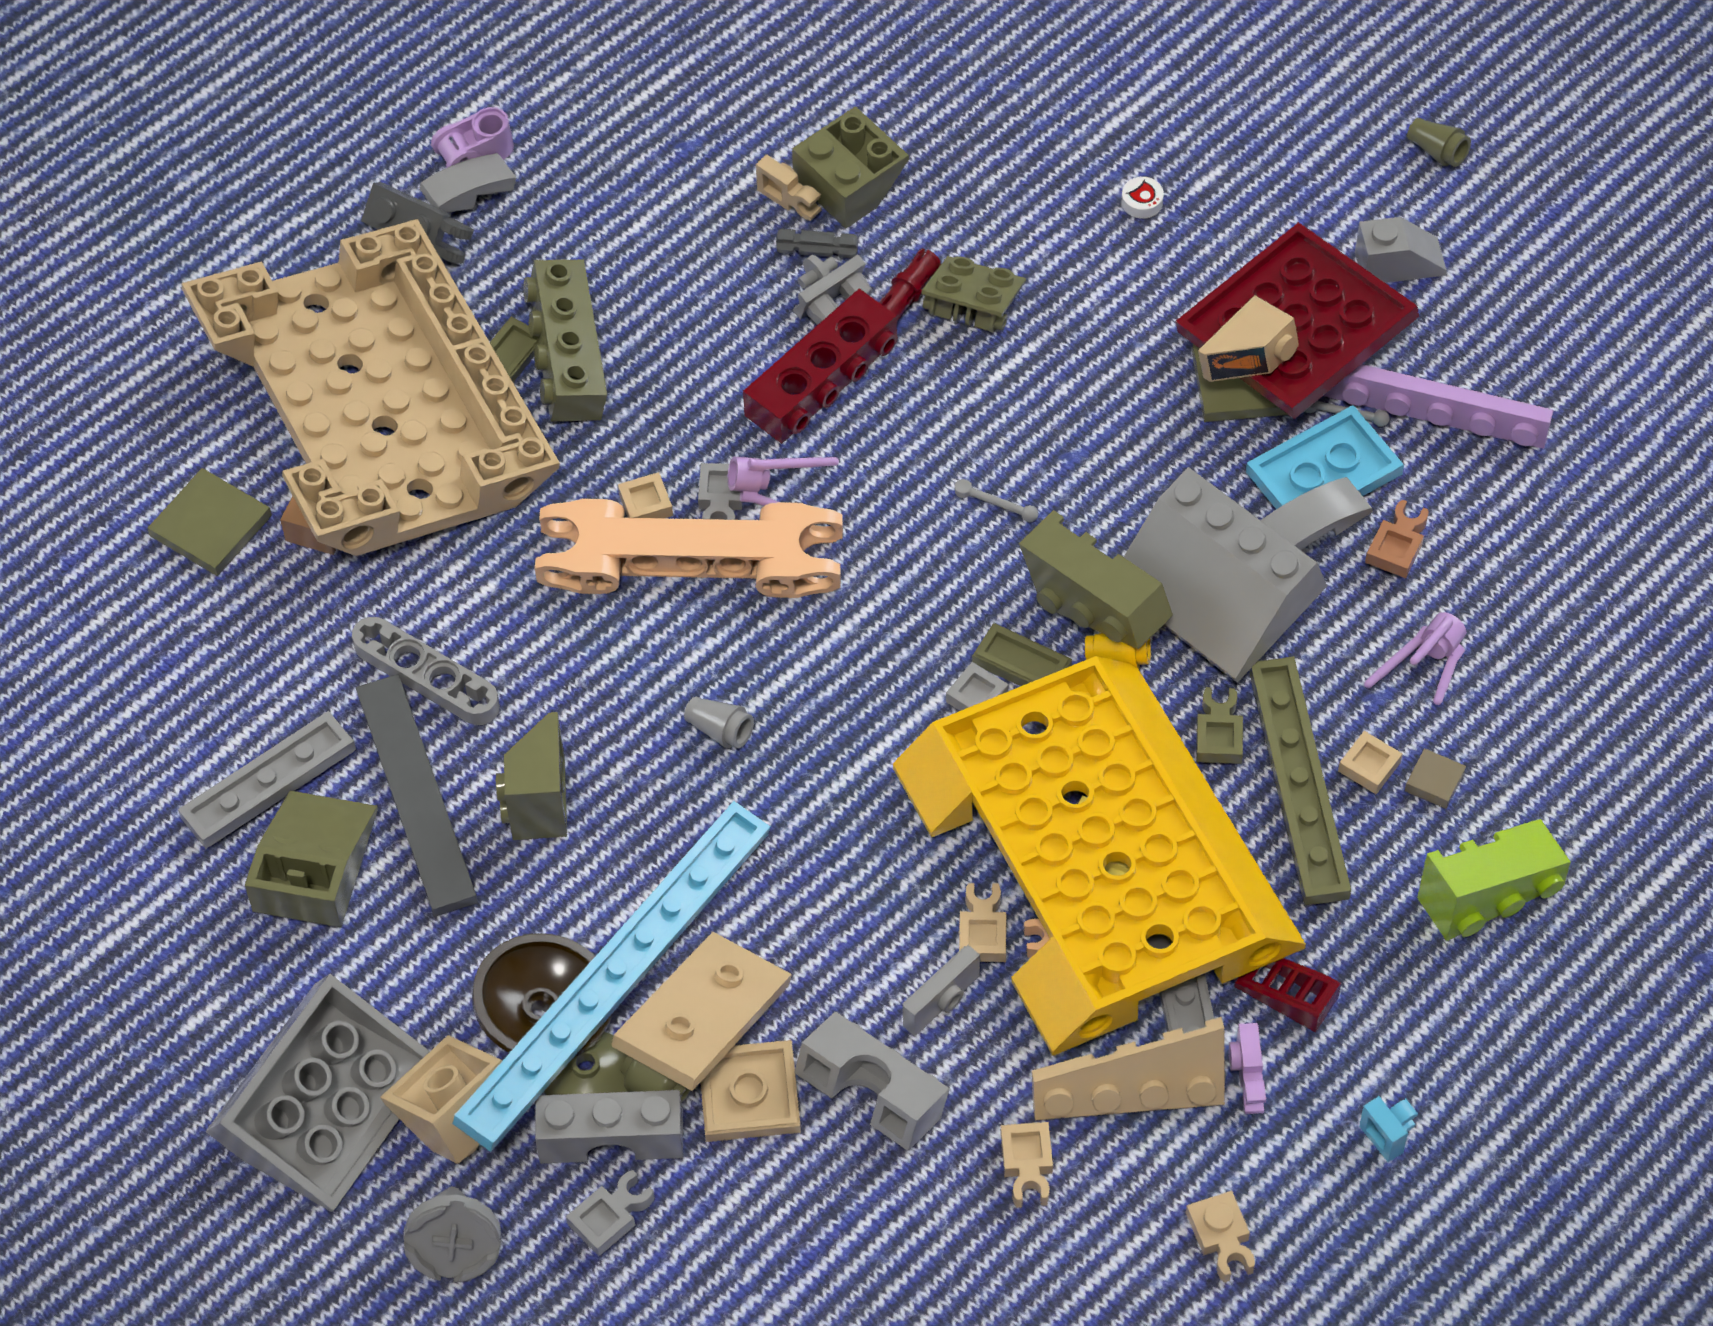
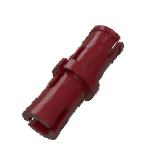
M919 249L907 268L893 277L891 281L892 286L879 303L897 315V322L912 302L920 299L923 295L922 290L925 284L940 267L941 261L937 255L930 250L925 252V249Z

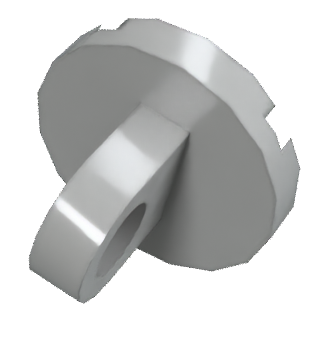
M453 1186L445 1189L432 1199L422 1202L409 1214L404 1227V1251L406 1257L416 1270L431 1279L441 1281L442 1276L446 1278L454 1277L453 1282L471 1280L483 1275L495 1264L499 1255V1248L501 1246L500 1222L490 1208L477 1199L466 1197L463 1192Z

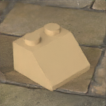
M448 1035L380 1098L431 1151L459 1164L464 1158L477 1150L479 1143L452 1124L454 1115L502 1060Z

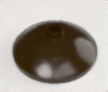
M526 934L501 943L484 958L475 975L472 988V1005L480 1027L497 1046L510 1053L542 1017L534 1015L532 1011L539 1009L546 1012L593 960L595 955L579 943L553 934ZM612 1014L575 1056L590 1049L602 1037L609 1025Z

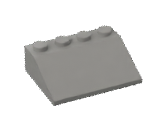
M1189 467L1158 498L1124 555V558L1163 584L1173 616L1163 626L1237 683L1327 587L1319 565L1315 560Z
M328 974L313 985L205 1132L244 1162L332 1212L399 1120L383 1103L380 1097L430 1051L332 974Z

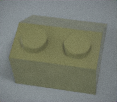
M558 712L548 713L504 754V773H496L497 800L500 801L502 824L510 823L513 840L567 837L565 755Z

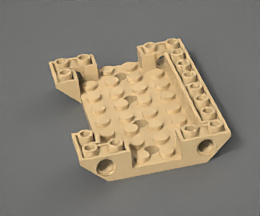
M418 219L340 240L339 263L272 281L261 261L182 283V291L214 350L254 367L306 464L283 470L282 477L317 542L354 556L365 554L515 508L559 469L560 462ZM320 305L326 310L315 313L311 309H306V307ZM345 365H352L359 368L360 371L350 374L339 368ZM388 427L395 433L384 436L379 432H375L374 429ZM420 489L428 492L430 496L419 499L416 496L410 495L409 492Z

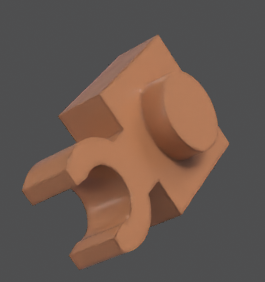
M1401 500L1396 505L1393 523L1385 520L1382 521L1367 551L1365 563L1406 578L1423 545L1424 535L1419 533L1426 527L1428 509L1423 508L1417 518H1408L1404 515L1407 501Z

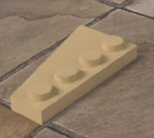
M1222 1017L1205 1021V1028L1184 1033L1183 1029L1180 1028L1163 1033L1164 1039L1138 1047L1135 1041L1116 1046L1117 1051L1103 1057L1095 1058L1092 1054L1032 1070L1033 1112L1035 1120L1225 1105L1224 1025Z

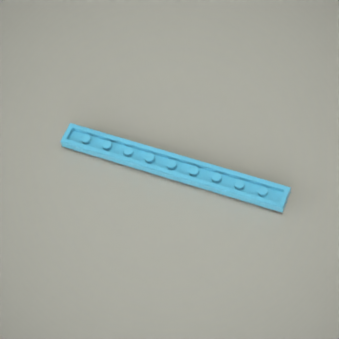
M733 801L454 1115L452 1124L491 1152L768 836L771 826Z

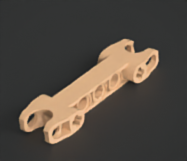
M579 499L571 502L550 504L540 508L539 521L541 533L553 538L569 539L576 543L565 552L542 554L536 558V580L538 583L548 587L565 589L579 594H606L618 588L620 576L756 579L757 591L763 595L778 598H800L812 594L828 593L839 589L841 586L839 563L831 559L811 557L804 553L808 547L814 544L833 543L843 538V514L831 509L813 507L803 503L777 502L762 507L759 520L624 518L625 510L623 506L618 502L607 499ZM561 518L569 521H555L552 519ZM823 523L831 526H818L815 524ZM549 570L562 571L563 573H554ZM819 575H821V576H827V577H826V578H816V577H813V576H819Z

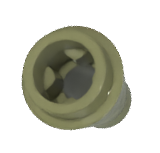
M1420 117L1411 123L1407 132L1408 140L1416 143L1445 167L1449 165L1453 167L1459 166L1467 157L1471 147V139L1465 135L1463 129L1426 121Z

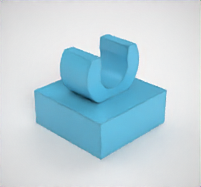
M1378 1096L1363 1106L1359 1127L1385 1160L1390 1162L1403 1154L1408 1131L1415 1127L1412 1119L1418 1113L1407 1099L1398 1102L1389 1109Z

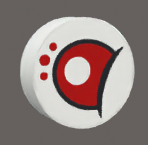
M1133 178L1123 187L1122 207L1129 215L1136 218L1155 216L1163 206V188L1152 178Z

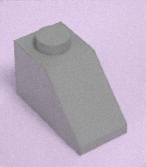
M1402 217L1359 222L1355 248L1357 263L1383 282L1390 283L1446 276L1447 270L1438 237Z

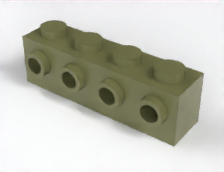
M584 259L534 260L531 277H525L523 292L525 302L531 303L533 310L529 314L530 335L538 336V344H536L534 351L536 370H542L544 379H541L540 382L541 403L548 404L550 421L601 420L607 399V389Z

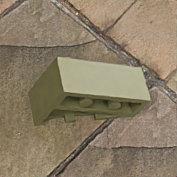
M1053 510L1019 543L1037 591L1036 598L1038 603L1049 613H1058L1073 620L1083 628L1089 627L1105 634L1114 642L1121 641L1139 649L1173 616L1163 584L1120 554H1117L1113 559L1094 547L1097 543L1096 538L1087 532L1081 537L1077 536L1063 526L1064 517Z

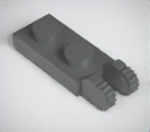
M383 182L373 183L361 222L376 229H383L418 219L439 257L457 264L464 262L466 254L459 248L442 241L445 232L458 239L470 240L474 232L468 225L451 218V214Z

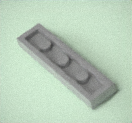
M327 711L178 809L180 818L204 848L207 849L286 797L289 791H295L356 750L354 740L332 714Z

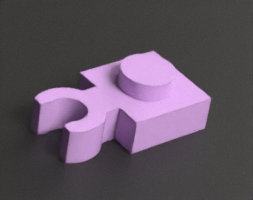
M1258 1023L1239 1024L1236 1042H1229L1231 1071L1239 1070L1244 1113H1264L1263 1103L1266 1102V1093L1262 1076L1263 1062Z

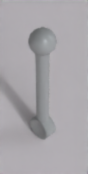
M1317 400L1304 412L1313 413L1316 410L1337 414L1348 407L1319 402ZM1358 410L1366 420L1373 421L1379 427L1386 426L1390 420L1389 414L1384 410H1379L1375 413Z
M960 479L955 483V494L960 498L975 497L1022 515L1023 520L1031 523L1038 518L1039 513L1034 506L1023 507L972 487L971 482L966 479Z

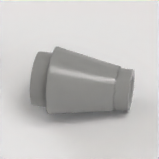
M693 697L688 702L684 712L685 721L691 723L725 748H731L732 746L741 748L744 746L754 726V718L747 713L745 707L701 699L699 697Z

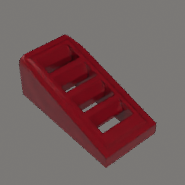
M1285 958L1264 966L1270 969L1262 983L1253 980L1261 968L1238 977L1234 985L1235 988L1315 1033L1339 998L1342 984L1321 972ZM1278 975H1281L1286 979L1278 990L1271 988ZM1294 983L1301 987L1295 997L1288 995ZM1310 992L1316 995L1312 1004L1304 1001Z

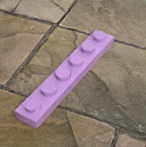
M1363 364L1323 395L1346 401L1356 406L1363 405L1388 411L1393 415L1413 417L1439 426L1446 425L1471 431L1477 435L1492 436L1512 441L1522 446H1533L1542 449L1545 447L1553 414L1552 409Z

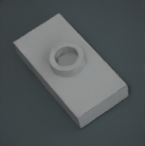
M969 945L964 946L903 1003V1027L913 1036H916L942 1011L947 1013L954 1009L962 999L964 990L980 976V954Z

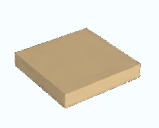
M792 1040L735 1045L701 1081L706 1142L801 1133Z

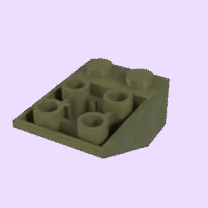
M289 791L257 845L244 885L252 911L342 928L378 806Z

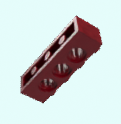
M859 288L743 390L744 416L781 444L791 435L799 434L806 428L810 418L823 407L831 406L839 393L849 383L860 380L866 373L868 366L878 357L886 356L892 351L898 339L897 315Z

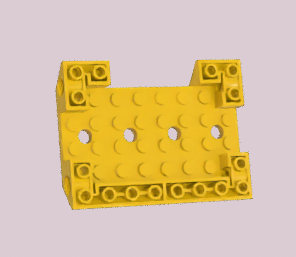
M1095 656L936 720L893 763L894 772L931 838L973 821V802L1050 939L1011 977V982L1052 1056L1138 1020V1001L1201 974L1214 970L1223 984L1305 949L1306 943L1141 672L1130 663ZM1029 722H1039L1044 724L1047 729L1040 734H1030L1023 729V726ZM1070 791H1079L1086 794L1088 798L1083 803L1071 804L1063 796ZM1119 861L1125 863L1130 869L1127 873L1116 876L1109 874L1104 867L1111 862ZM1155 934H1163L1172 940V944L1167 948L1157 949L1150 946L1147 939Z

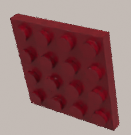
M1298 222L1178 318L1175 323L1177 332L1200 349L1254 295L1294 317L1299 346L1296 348L1293 356L1287 361H1283L1272 373L1241 377L1240 379L1295 419L1419 317L1418 306Z

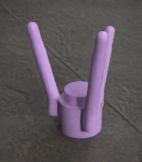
M733 456L728 468V487L731 491L740 492L741 502L765 506L778 502L758 494L760 489L765 490L768 487L770 469L836 466L839 460L836 457L757 459Z
M1446 612L1438 613L1428 626H1423L1412 640L1378 668L1364 682V686L1371 688L1418 648L1416 653L1410 658L1412 665H1417L1427 654L1435 659H1442L1444 656L1448 658L1433 699L1434 704L1440 705L1448 689L1457 661L1465 652V649L1460 645V642L1466 635L1464 624L1452 614Z

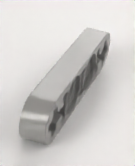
M367 617L355 624L352 630L353 645L356 654L364 661L389 676L399 674L401 683L470 724L484 725L497 717L500 708L496 688L487 680L382 618ZM379 634L382 642L381 644L371 640L366 644L365 637L375 638ZM407 652L415 653L420 657L419 662L410 668H403L396 664L397 658ZM447 673L455 677L453 685L446 689H438L431 685L433 678L439 674ZM465 687L467 695L463 693ZM483 697L486 698L487 705L484 706L478 703L474 708L471 707L470 698L475 701H480Z

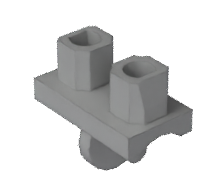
M815 255L806 258L803 261L806 273L798 278L799 285L805 290L798 294L799 304L793 308L794 313L800 320L808 315L818 325L838 307L833 298L840 293L847 299L860 288L870 296L872 289L862 274L866 263L859 255H856L840 267H838L833 257L823 262Z

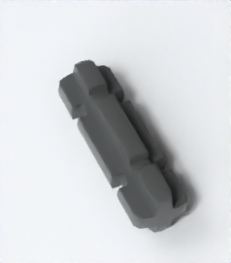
M780 229L776 237L777 252L784 254H793L794 251H799V255L833 257V254H839V258L852 259L858 252V237L855 234L841 233L840 237H836L834 232L802 230L800 234H797L795 229Z

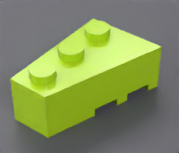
M1541 819L1496 832L1493 836L1495 842L1482 846H1477L1474 840L1463 842L1459 846L1462 852L1443 857L1439 850L1427 853L1417 899L1446 941L1459 935L1463 937L1471 936L1482 929L1486 922L1500 915L1503 918L1510 917L1520 911L1526 902L1539 896L1541 898L1551 897L1563 888L1571 861Z

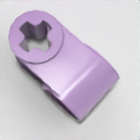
M496 107L481 109L476 114L461 121L444 126L431 139L433 150L436 154L443 156L446 161V168L460 163V160L463 162L496 153L504 160L510 156L514 147L507 114Z

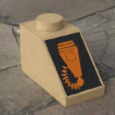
M1254 295L1198 350L1203 378L1213 382L1272 373L1283 361L1290 359L1299 346L1294 317Z

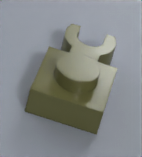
M1205 688L1202 707L1206 714L1197 715L1196 762L1242 764L1243 716L1233 715L1238 698L1235 688H1229L1228 700L1224 703L1215 702L1212 699V688Z

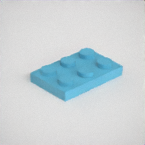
M1354 405L1247 462L1246 473L1271 504L1278 509L1314 488L1347 477L1360 494L1364 496L1401 476L1404 464Z

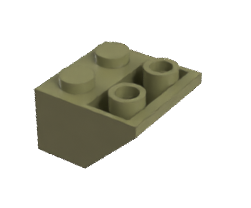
M856 106L792 148L793 170L798 175V183L803 186H811L821 194L817 202L846 229L878 208L909 161V155Z

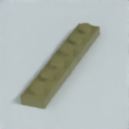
M1295 657L1257 661L1249 670L1304 906L1349 900L1351 887Z

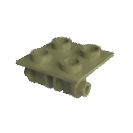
M947 256L922 290V294L925 295L923 308L928 309L930 315L949 320L953 317L954 322H959L964 307H967L965 325L970 326L976 314L974 327L993 333L996 329L1003 331L1008 319V315L1004 313L1025 284L1026 278L1014 275L1012 271L1005 268L992 269L975 264L966 257Z

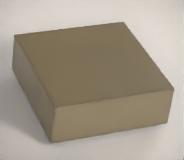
M1424 748L1406 783L1405 792L1447 809L1465 774L1466 766Z

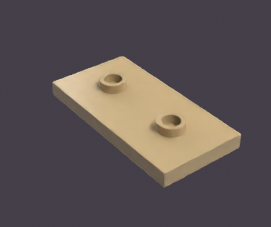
M712 932L614 1034L612 1047L693 1091L787 989L792 974Z

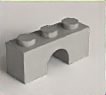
M836 1011L802 1042L794 1072L831 1099L848 1086L859 1085L873 1090L878 1095L870 1125L907 1151L941 1119L950 1089L936 1077L926 1073L901 1056L899 1052L889 1048L864 1031L859 1025L849 1021Z
M680 1090L540 1095L536 1100L535 1141L540 1164L588 1162V1151L603 1145L628 1147L634 1151L636 1160L683 1158V1112Z

